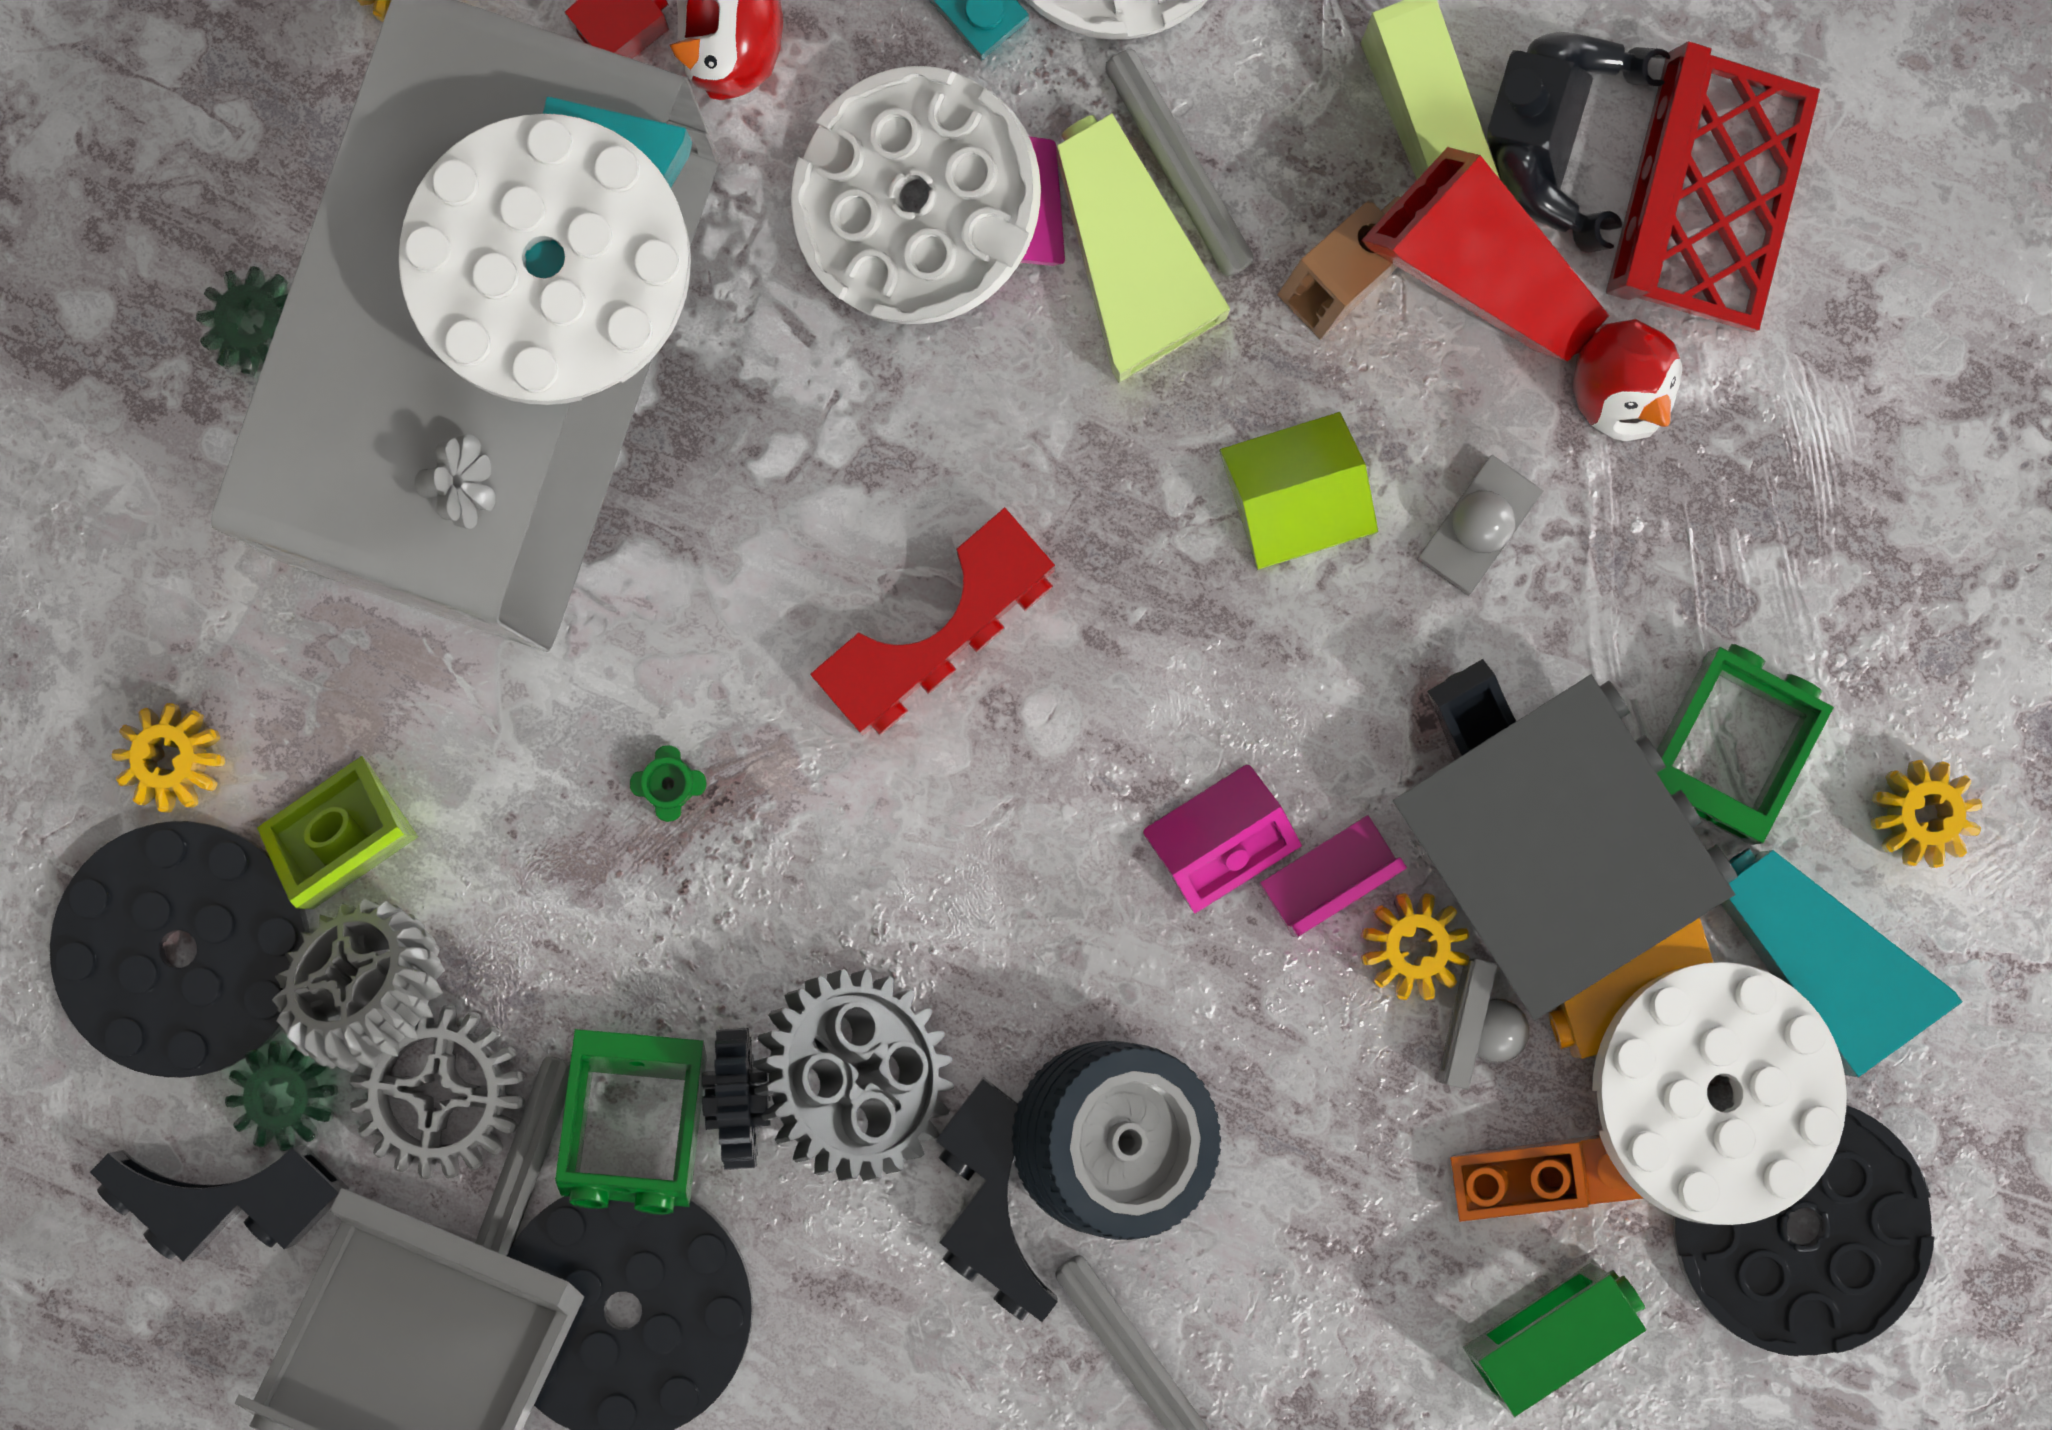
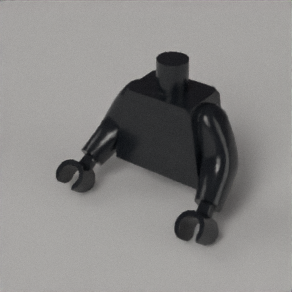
M1555 32L1535 39L1529 45L1527 52L1513 50L1510 54L1488 126V143L1500 180L1531 218L1562 233L1567 232L1569 229L1573 230L1574 242L1581 251L1595 252L1612 249L1614 245L1602 238L1600 229L1613 230L1622 228L1621 218L1612 211L1584 215L1579 212V204L1560 190L1593 82V77L1589 73L1617 75L1619 71H1622L1627 82L1633 85L1661 86L1665 84V81L1652 79L1649 76L1647 70L1648 63L1651 58L1670 59V55L1667 51L1659 48L1635 47L1625 52L1623 44L1575 33Z

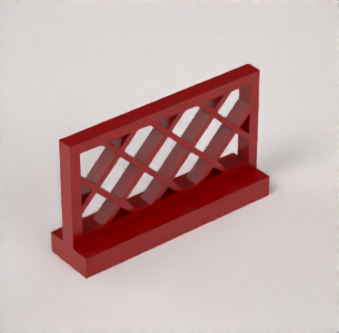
M1688 41L1668 52L1670 59H1665L1660 80L1665 81V84L1658 86L1606 294L1626 300L1639 298L1753 333L1760 330L1820 89L1710 55L1712 48ZM1711 74L1730 79L1743 101V104L1720 117L1706 94ZM1751 86L1765 91L1755 96ZM1773 94L1799 101L1793 126L1778 135L1759 103ZM1748 110L1765 142L1740 156L1723 123ZM1702 114L1707 124L1698 129L1700 117ZM1711 130L1728 164L1703 177L1691 156L1694 140ZM1789 137L1787 149L1785 150L1781 141ZM1769 149L1781 173L1777 187L1761 195L1744 162ZM1732 170L1749 203L1724 216L1707 184ZM1687 175L1691 185L1682 190L1685 176ZM1696 191L1713 224L1688 238L1676 217L1679 200ZM1774 197L1772 209L1770 211L1766 204V201ZM1754 209L1766 232L1762 247L1746 255L1729 223ZM1717 230L1734 263L1709 277L1692 244ZM1671 235L1676 245L1667 250ZM1678 252H1681L1698 283L1681 294L1657 287L1664 260ZM1759 258L1755 272L1750 262ZM1736 270H1739L1750 290L1745 313L1726 308L1714 286V283ZM1702 291L1707 301L1693 298L1692 296Z

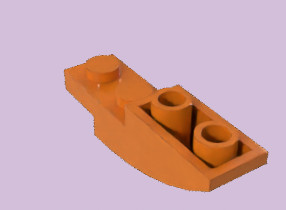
M1600 1135L1541 1142L1450 1157L1459 1222L1585 1208L1591 1204L1644 1199L1620 1175L1610 1160Z

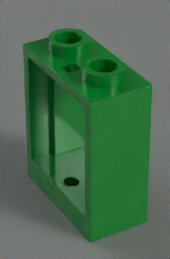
M1731 644L1728 651L1718 647L1708 651L1656 750L1666 766L1657 775L1670 795L1680 789L1682 790L1700 819L1749 845L1763 844L1834 707L1819 699L1822 690L1813 683L1793 674H1787L1785 680H1782L1762 669L1766 661L1761 656L1742 646ZM1719 675L1799 717L1752 808L1673 767Z
M575 1029L555 1177L560 1195L570 1196L569 1203L584 1208L601 1209L608 1207L609 1200L635 1202L634 1208L636 1210L650 1214L673 1213L674 1206L690 1207L703 1095L702 1073L706 1070L707 1061L704 1040ZM593 1072L685 1080L673 1180L580 1172Z
M1589 1263L1462 1348L1496 1400L1512 1416L1516 1417L1645 1332L1647 1329L1637 1314L1646 1308L1624 1275L1619 1277L1614 1270L1607 1273Z

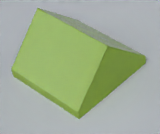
M1341 412L1219 450L1257 570L1379 532L1366 464Z
M363 756L357 758L257 827L287 897L295 908L315 909L418 838L406 817Z

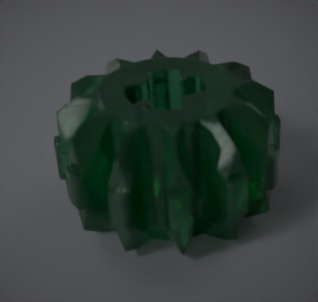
M255 266L249 268L244 285L233 271L225 272L223 276L228 290L223 295L212 287H208L204 292L207 299L216 305L215 310H202L196 314V320L200 324L213 327L200 339L202 346L207 350L220 349L216 362L225 369H229L239 361L241 372L250 377L255 376L260 358L263 363L266 359L288 294H285L288 281L283 276L275 274L265 283L264 272ZM255 309L265 319L261 328L254 324L255 333L249 334L240 326L244 315L251 319L252 316L249 311Z
M283 1041L270 1042L268 1059L256 1049L248 1051L245 1054L246 1063L253 1074L245 1070L236 1069L232 1070L229 1075V1079L234 1084L243 1087L244 1092L243 1094L227 1096L225 1104L231 1108L244 1105L247 1112L237 1118L233 1124L234 1128L241 1132L258 1124L253 1144L260 1148L265 1147L275 1134L277 1145L281 1151H288L294 1147L296 1141L295 1132L306 1142H312L317 1139V1128L310 1117L322 1122L331 1121L334 1117V1112L329 1107L319 1104V1098L338 1094V1086L336 1084L319 1086L316 1080L325 1074L329 1067L321 1066L315 1062L306 1068L305 1065L309 1056L303 1055L296 1048L293 1049L288 1058L287 1048ZM287 1081L289 1084L286 1093L290 1097L295 1098L293 1105L280 1107L277 1110L275 1109L277 1098L269 1093L270 1087L284 1084Z

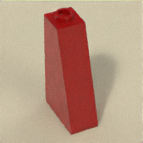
M1447 147L1362 239L1363 243L1371 251L1527 347L1566 362L1573 355L1580 352L1594 335L1595 331L1610 316L1482 156Z

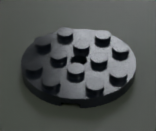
M189 821L155 823L129 831L108 842L96 851L73 876L62 895L52 924L50 937L51 973L55 990L69 1020L90 1045L107 1058L131 1070L153 1076L184 1078L206 1075L236 1065L238 1062L251 1056L265 1044H268L280 1032L282 1027L276 1021L280 1012L272 999L283 989L280 988V984L275 976L289 969L290 964L285 953L299 950L304 943L300 932L310 933L305 909L295 908L289 901L269 854L256 843L231 830L211 824ZM182 930L194 938L197 945V953L189 965L183 968H176L167 960L163 943L167 941L171 934Z
M1846 1105L1844 1127L1833 1159L1818 1182L1801 1199L1776 1215L1746 1224H1701L1673 1216L1675 1250L1682 1273L1696 1299L1720 1325L1732 1334L1759 1348L1782 1355L1798 1357L1833 1352L1838 1354L1863 1345L1882 1334L1903 1315L1917 1296L1927 1275L1934 1248L1935 1236H1931V1211L1928 1199L1931 1196L1920 1167L1902 1141L1875 1118L1861 1110ZM1809 1208L1818 1216L1820 1222L1819 1232L1810 1243L1796 1244L1791 1241L1787 1232L1788 1215L1798 1209Z
M563 1196L543 1209L529 1222L519 1234L507 1257L569 1282L584 1296L583 1302L534 1406L544 1415L570 1430H675L696 1418L716 1401L736 1374L744 1357L753 1324L752 1286L744 1258L736 1242L717 1217L692 1199H690V1207L674 1206L673 1213L650 1214L636 1210L634 1208L635 1202L609 1200L607 1208L593 1209L572 1205L569 1203L570 1196ZM617 1292L633 1294L638 1298L642 1306L640 1321L630 1328L619 1327L613 1324L609 1317L606 1316L607 1302L611 1295Z

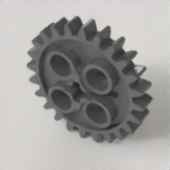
M843 969L827 974V980L823 975L805 981V990L801 988L784 995L789 1009L783 1007L769 1013V1018L779 1031H770L758 1036L757 1040L770 1049L771 1054L770 1057L753 1061V1067L769 1073V1082L754 1088V1092L761 1096H772L774 1103L761 1115L762 1119H781L784 1125L775 1138L776 1143L796 1140L798 1144L794 1151L793 1160L797 1163L811 1160L815 1157L814 1174L833 1173L836 1169L838 1181L857 1179L859 1175L863 1181L881 1178L883 1171L886 1174L902 1171L905 1169L904 1159L912 1160L921 1158L924 1155L919 1140L937 1139L940 1135L929 1119L949 1115L950 1110L937 1100V1095L939 1092L954 1089V1083L939 1077L938 1069L953 1062L952 1056L936 1054L933 1047L945 1037L944 1031L927 1033L924 1025L929 1020L933 1011L930 1008L916 1012L910 1009L915 995L912 989L899 992L893 996L894 978L891 976L877 979L873 983L870 970L865 969L852 973L849 976L847 970ZM843 1017L850 1023L852 1029V1040L850 1043L845 1039L841 1030ZM813 1040H814V1042H815L817 1048H818L821 1052H819V1051L813 1046ZM891 1056L896 1060L899 1067L898 1082L892 1077L889 1070ZM810 1068L817 1073L820 1080L818 1095L813 1092L808 1082ZM889 1099H891L895 1103L896 1109L894 1108V1105ZM859 1107L864 1111L868 1120V1128L865 1134L857 1123Z

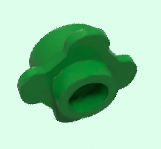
M671 745L658 748L655 752V760L650 762L644 771L635 772L630 779L632 793L638 797H645L655 807L656 816L665 822L677 820L682 813L681 807L692 796L702 795L707 786L705 775L701 771L691 770L681 760L679 749ZM667 777L674 780V787L670 790H666L662 786L663 780Z

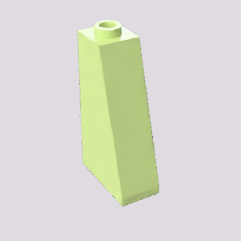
M1403 0L1373 12L1360 44L1416 179L1428 169L1447 147L1481 155L1499 178L1438 1Z
M1111 113L1100 121H1097L1094 115H1090L1068 127L1061 134L1064 142L1057 145V160L1111 370L1118 383L1225 321L1230 307L1114 115Z

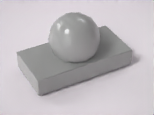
M1492 454L1417 560L1469 596L1502 549L1510 541L1512 535L1544 490Z
M1469 958L1468 965H1463L1437 1079L1440 1080L1439 1083L1469 1090L1477 1055L1490 1062H1506L1516 1058L1525 1049L1529 1040L1530 1027L1525 1013L1516 1004L1505 999L1489 1000L1497 969L1496 963Z

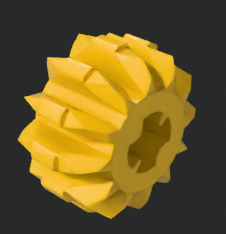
M166 703L162 709L160 719L152 709H141L138 713L139 721L143 728L142 731L129 725H123L119 730L123 738L132 742L130 750L119 748L112 751L113 760L130 763V768L122 771L116 777L118 784L127 787L139 783L134 791L133 801L138 805L145 806L155 797L156 806L160 812H172L177 797L185 807L193 808L197 806L198 796L193 785L196 784L202 789L214 791L218 784L214 778L204 773L206 766L221 767L225 764L224 756L206 752V748L220 740L219 732L209 729L198 733L203 724L204 715L198 711L191 710L181 720V711L177 704ZM163 745L178 748L180 754L172 759L174 771L158 767L157 762L165 757Z
M1922 760L1911 761L1907 769L1908 778L1897 770L1890 771L1885 778L1894 794L1880 791L1875 792L1872 797V802L1877 806L1887 808V816L1871 819L1870 825L1872 829L1890 827L1892 831L1881 844L1882 849L1885 852H1893L1904 845L1902 860L1903 864L1907 866H1916L1924 855L1925 861L1930 868L1942 867L1945 862V851L1955 858L1963 857L1967 853V848L1959 834L1978 836L1981 831V827L1977 823L1966 820V812L1980 810L1983 803L1980 799L1963 800L1961 797L1969 788L1971 779L1964 775L1949 782L1950 764L1943 761L1935 763L1930 773ZM1935 805L1937 818L1931 819L1928 822L1918 823L1915 817V810Z
M1406 893L1398 894L1395 897V904L1399 918H1396L1386 907L1379 905L1373 910L1376 919L1386 926L1384 932L1374 928L1362 929L1361 937L1367 941L1380 942V951L1367 952L1361 956V960L1364 965H1374L1382 961L1386 964V967L1376 974L1373 983L1379 988L1388 985L1396 975H1399L1395 989L1396 998L1407 1000L1411 994L1414 979H1416L1418 990L1423 1000H1431L1435 997V988L1431 976L1434 975L1447 988H1453L1457 984V980L1444 966L1447 962L1455 965H1468L1469 956L1462 952L1451 951V942H1460L1468 939L1469 932L1466 928L1454 929L1449 932L1444 928L1457 914V910L1453 906H1447L1434 918L1431 917L1435 905L1434 895L1429 893L1423 894L1419 900L1417 912L1414 915L1409 896ZM1416 929H1419L1426 934L1421 941L1430 942V953L1428 956H1417L1412 965L1404 959L1409 952L1399 950L1400 940L1402 937H1413Z

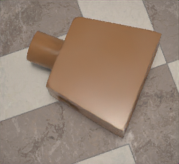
M1400 196L1395 197L1382 210L1370 201L1365 202L1299 261L1277 294L1320 340L1397 268L1396 265L1368 249L1362 239L1401 198Z

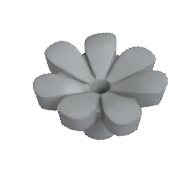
M472 434L440 442L436 448L437 467L420 470L415 478V487L421 497H437L436 510L441 518L452 520L455 526L471 529L477 524L478 516L476 509L491 511L496 503L495 491L491 487L481 484V481L488 479L491 475V462L487 455L479 456L481 444L479 439Z

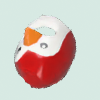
M676 0L678 9V42L670 44L674 56L683 63L686 76L696 87L706 91L711 99L728 100L748 94L772 75L781 48L783 30L781 0Z
M1637 319L1601 325L1577 355L1573 393L1579 411L1592 427L1613 439L1621 441L1648 438L1660 426H1668L1683 371L1677 348L1674 342L1662 331ZM1636 418L1643 420L1638 423H1624L1619 421Z

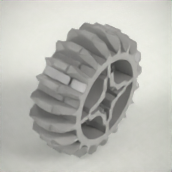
M364 898L357 908L342 903L334 919L320 914L319 928L312 934L300 932L304 943L298 951L285 953L290 967L288 970L275 976L280 984V988L283 990L272 999L280 1012L276 1021L281 1025L283 1032L288 1035L287 1038L292 1041V1046L321 1066H327L330 1069L337 1066L340 1069H346L353 1073L360 1063L376 1068L382 1052L398 1057L399 1042L405 1037L418 1039L415 1026L420 1019L434 1018L427 1004L430 1000L443 994L436 979L445 971L440 963V959L437 957L441 949L436 945L435 939L424 929L425 925L414 915L406 914L397 905H391L387 901L379 905L377 902H371ZM380 950H390L389 952L383 953L381 955L376 953V951ZM341 1016V1020L328 1021L330 1017Z
M444 1005L442 1007L438 1024L434 1023V1018L420 1019L416 1025L417 1028H415L418 1039L405 1037L399 1042L398 1057L382 1052L376 1068L365 1065L372 1068L371 1076L354 1075L350 1077L349 1082L350 1086L354 1088L368 1089V1099H360L350 1103L352 1113L370 1110L373 1118L372 1121L362 1124L358 1128L359 1135L367 1137L380 1131L384 1136L375 1145L373 1154L377 1158H381L390 1153L394 1147L400 1149L394 1162V1169L398 1172L406 1171L414 1158L418 1157V1174L421 1179L432 1177L437 1160H440L442 1172L447 1179L458 1176L459 1155H461L465 1164L471 1170L482 1167L483 1160L477 1146L480 1144L487 1152L493 1155L499 1154L504 1147L501 1141L492 1133L494 1128L511 1134L518 1127V1124L513 1119L502 1115L503 1108L518 1109L524 1107L525 1098L522 1096L506 1095V1085L516 1084L525 1079L523 1071L515 1070L504 1074L501 1063L509 1061L516 1056L515 1048L510 1046L494 1053L490 1046L499 1039L502 1033L497 1026H492L485 1030L480 1037L475 1035L481 1018L480 1014L476 1012H469L464 1017L460 1027H457L456 1007L453 1005ZM435 1038L433 1053L428 1054L426 1066L418 1076H390L395 1063L409 1047L421 1040ZM454 1042L466 1048L477 1059L484 1072L487 1088L467 1083L459 1076L456 1070L457 1055L453 1054ZM438 1073V1075H441V1086L451 1089V1092L466 1094L467 1097L458 1096L450 1100L441 1101L439 1103L442 1110L436 1111L437 1108H434L432 1096L424 1095V1091L411 1090L408 1087H417L436 1082L433 1074ZM388 1095L406 1100L415 1107L418 1113V1130L422 1131L420 1140L406 1132L398 1123L391 1110ZM472 1106L485 1108L479 1123L465 1138L454 1144L440 1145L442 1130L447 1129L449 1116L455 1108H469Z

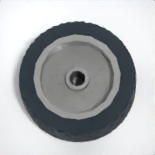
M1098 1041L1075 1046L1063 1051L1062 1054L1053 1057L1050 1062L1045 1063L1043 1068L1035 1073L1036 1076L1029 1081V1086L1022 1093L1023 1097L1017 1105L1018 1110L1014 1116L1015 1124L1012 1127V1131H1014L1012 1137L1014 1149L1012 1151L1016 1160L1014 1161L1015 1167L1018 1168V1175L1023 1181L1024 1188L1028 1191L1031 1199L1036 1201V1204L1045 1213L1063 1225L1079 1232L1106 1239L1132 1240L1158 1235L1163 1231L1172 1229V1226L1180 1224L1182 1219L1191 1215L1190 1212L1199 1206L1198 1203L1206 1196L1205 1193L1212 1184L1210 1183L1216 1175L1215 1170L1219 1164L1218 1156L1221 1152V1136L1219 1133L1221 1129L1217 1119L1219 1118L1218 1112L1214 1108V1101L1211 1100L1210 1093L1204 1087L1203 1081L1197 1078L1198 1075L1190 1067L1176 1057L1151 1046L1121 1041Z

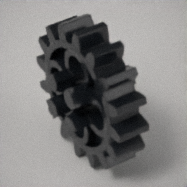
M749 1028L716 1030L715 1071L702 1073V1087L705 1089V1096H702L705 1129H719V1145H721V1160L724 1164V1170L757 1167L758 1126H771V1120H763L761 1116L769 1108L768 1101H771V1096L757 1095L754 1092V1088L769 1082L768 1073L753 1067L754 1055L752 1054V1040Z

